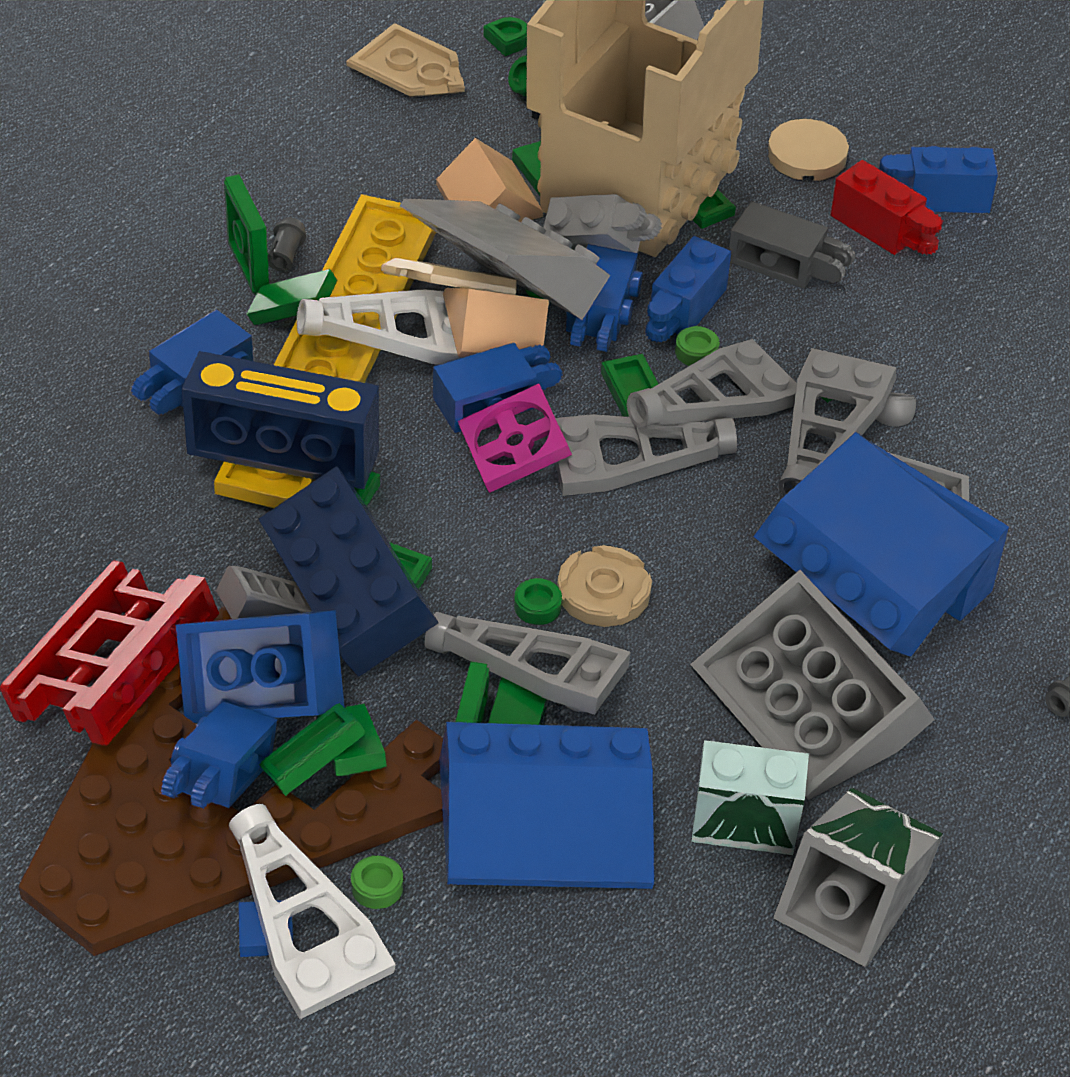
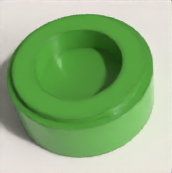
M693 326L685 328L679 332L676 338V357L688 366L719 349L718 336L712 330L705 327Z
M370 856L362 859L354 866L351 873L353 897L358 903L371 909H382L393 905L399 900L403 892V872L397 862L385 856Z

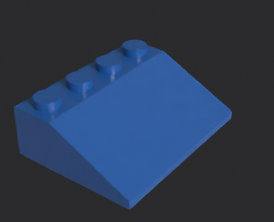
M857 432L850 436L779 501L753 536L794 571L798 572L801 570L824 596L888 649L910 657L998 543Z
M446 722L439 763L447 884L653 889V768L647 728Z

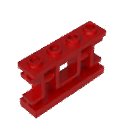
M113 560L1 683L0 691L13 718L20 722H26L27 720L35 721L49 705L62 707L72 731L81 733L85 728L91 742L107 746L179 662L176 625L214 621L220 614L205 577L189 574L185 580L177 578L167 591L161 594L148 590L140 570L132 569L128 573L123 562ZM107 639L121 642L107 659L93 656ZM91 682L94 683L91 687H87Z

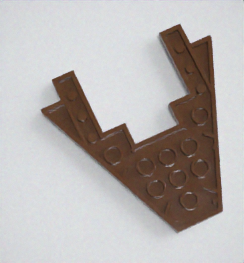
M225 606L218 610L220 614L214 621L232 619ZM179 662L107 746L96 743L92 744L19 884L21 899L93 956L253 895L240 845L229 828L230 821L239 812L232 806L227 808L213 802L207 804L203 809L192 805V802H190L191 795L181 792L177 797L171 798L163 795L161 792L164 775L169 770V767H171V757L175 745L181 738H186L197 726L177 711L183 706ZM416 719L384 748L387 767L355 773L315 810L292 793L285 796L276 785L251 806L264 804L278 828L320 869L443 821L441 789L429 782L440 771L439 758L443 737ZM267 837L263 838L262 840L254 844L263 843L267 839ZM286 864L265 874L270 888L299 877Z

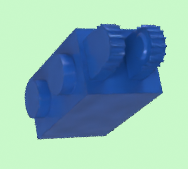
M911 147L910 154H891L880 159L879 169L925 196L927 198L926 207L934 212L990 213L998 177L993 149L979 147Z
M696 236L690 239L652 284L651 302H649L647 308V316L650 317L645 330L648 339L656 341V343H662V341L670 339V336L674 333L679 334L683 329L699 324L727 290L731 259L730 250Z
M588 244L587 249L600 258L596 265L607 272L610 277L583 320L567 312L566 331L572 332L571 345L580 347L585 336L588 335L597 337V350L607 352L611 340H617L621 325H629L634 304V301L630 299L631 296L638 297L640 294L643 272L636 271L638 253Z
M216 309L149 351L150 369L133 382L134 384L131 386L132 395L141 401H145L151 396L150 409L158 415H163L169 410L172 411L179 405L183 407L182 387L198 352L203 351L253 361L252 335Z
M510 343L433 366V399L453 432L457 433L462 431L458 423L459 420L534 385L540 384L542 390H545L547 387L551 388L559 383L563 374L556 363H548L551 356L544 345L541 346L539 344L538 346H530L519 350L515 343Z
M222 701L207 717L203 716L199 720L196 728L186 738H181L175 745L171 757V767L167 770L162 781V794L175 798L181 792L191 795L190 802H192V805L203 809L210 802L230 808L262 773L263 770L259 766L261 761L273 753L277 719Z

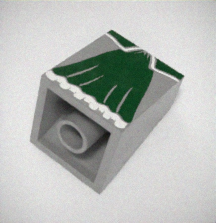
M851 788L804 833L774 919L867 967L927 877L943 833Z

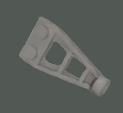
M753 339L717 349L651 389L647 388L631 393L627 399V410L632 422L640 428L652 424L660 426L711 421L722 418L763 416L794 407L797 383ZM726 373L746 395L725 397L710 380L719 374ZM691 388L704 402L686 404L677 393Z
M814 348L811 349L797 379L788 463L779 482V489L784 496L855 432L860 435L865 433L883 411L896 381V367ZM820 396L856 405L855 409L844 421L815 415L816 400ZM808 432L835 439L826 454L803 449Z
M590 414L555 418L572 455L555 462L562 496L610 491L718 458V455L734 454L737 451V435L733 418L660 426L652 424L643 428L637 427L630 417ZM653 437L681 439L684 449L662 456H655L652 454L649 439ZM605 438L629 439L637 443L640 454L637 458L616 465L607 464L603 460L600 441Z
M441 612L434 614L439 623L426 631L425 648L442 654H447L448 651H451L469 661L488 664L489 671L547 700L565 705L570 710L576 712H587L593 715L596 714L628 669L631 654L630 651L584 637L462 616L456 618ZM488 642L516 647V649L510 656H507L485 644ZM537 652L560 655L569 659L559 674L556 675L545 673L527 663L530 657Z

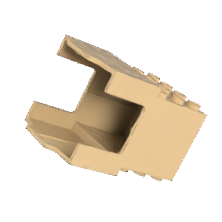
M546 0L527 23V108L540 113L538 126L541 128V145L538 151V159L541 161V176L537 187L538 192H540V208L542 212L547 213L550 198L617 194L631 204L633 202L635 204L638 203L645 209L647 215L649 213L654 214L661 219L662 229H660L657 237L640 241L638 251L656 258L667 244L671 245L675 241L684 223L687 220L691 221L696 216L700 204L707 196L712 197L722 178L727 173L731 174L738 164L740 153L736 150V144L742 127V119L739 118V107L744 97L745 86L758 73L764 0H726L724 6L714 12V17L699 32L698 40L648 22L645 17L646 0Z

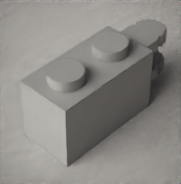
M617 194L550 198L543 228L546 229L544 234L546 236L552 230L569 240L573 244L570 248L572 250H575L578 244L587 248L588 244L638 253L640 241L657 237L660 229H662V223L660 222L661 219L654 214L649 213L647 215L645 209L638 203L635 204L633 202L631 204Z

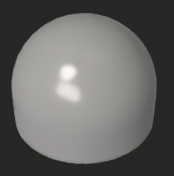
M890 392L883 411L876 420L882 424L894 427L908 424L915 415L917 398L911 394Z

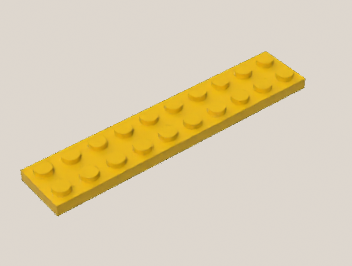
M361 194L322 271L331 269L338 280L330 297L409 291L414 279L384 274V271H381L382 264L394 258L423 262L436 232L400 207V202ZM378 313L352 314L354 323L381 330ZM296 320L274 365L365 383L381 349L330 335H301L297 331ZM223 462L214 480V491L217 495L275 508L314 482L315 479Z

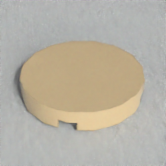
M797 119L780 124L771 132L768 143V157L770 163L779 172L793 179L803 180V176H814L813 181H820L837 175L845 167L849 145L846 136L836 127L823 121Z
M602 545L592 547V552L581 554L580 550L570 555L561 565L557 586L562 593V606L571 616L586 624L609 627L623 625L641 615L649 603L652 579L650 573L648 575V572L644 569V563L638 556L622 548Z

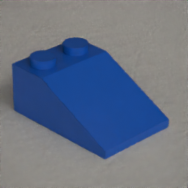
M336 610L176 625L184 716L194 723H198L203 716L207 717L222 701L272 718L321 715L338 703L344 707Z

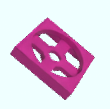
M540 384L534 385L458 421L489 493L572 455ZM529 408L537 409L544 414V418L526 426L518 424L514 416ZM498 423L502 431L498 439L479 447L477 440L480 432ZM512 435H523V440L518 445L511 446L507 444L508 439ZM548 436L542 448L532 456L531 449L534 446V442ZM506 456L514 458L516 464L497 465L490 462Z

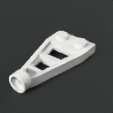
M423 289L320 298L319 301L302 299L298 307L297 331L301 335H330L431 364L440 365L462 358L458 357L443 298L444 291ZM410 312L423 315L428 338H418L398 331L394 315ZM378 313L381 330L354 323L352 314Z
M264 804L250 806L233 817L229 823V828L240 845L273 972L299 1019L394 973L396 964L370 920L278 828ZM267 837V839L263 843L254 844L262 840L263 838ZM286 864L295 871L305 884L307 890L279 903L272 895L265 874ZM309 907H316L322 910L334 922L339 930V935L306 952H301L293 945L288 928L289 917Z

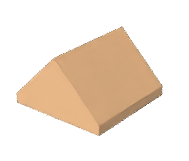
M476 138L436 179V186L445 200L480 201L494 209L500 203L520 216L519 222H522L524 217L531 220L543 217L538 201L513 161Z
M445 288L443 298L458 357L464 358L510 343H515L519 350L530 346H538L539 344L541 346L544 345L549 300L468 288Z

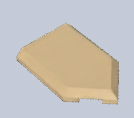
M395 23L346 61L348 67L410 97L465 92L456 52Z
M394 258L382 264L381 271H384V274L404 276L419 281L458 288L516 295V279L502 275L401 258Z

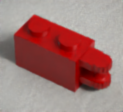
M860 160L836 178L830 216L893 255L906 246L912 250H917V253L922 255H932V253L938 250L939 244L938 237L934 235L941 231L943 224L941 217L926 207L927 198L864 160Z

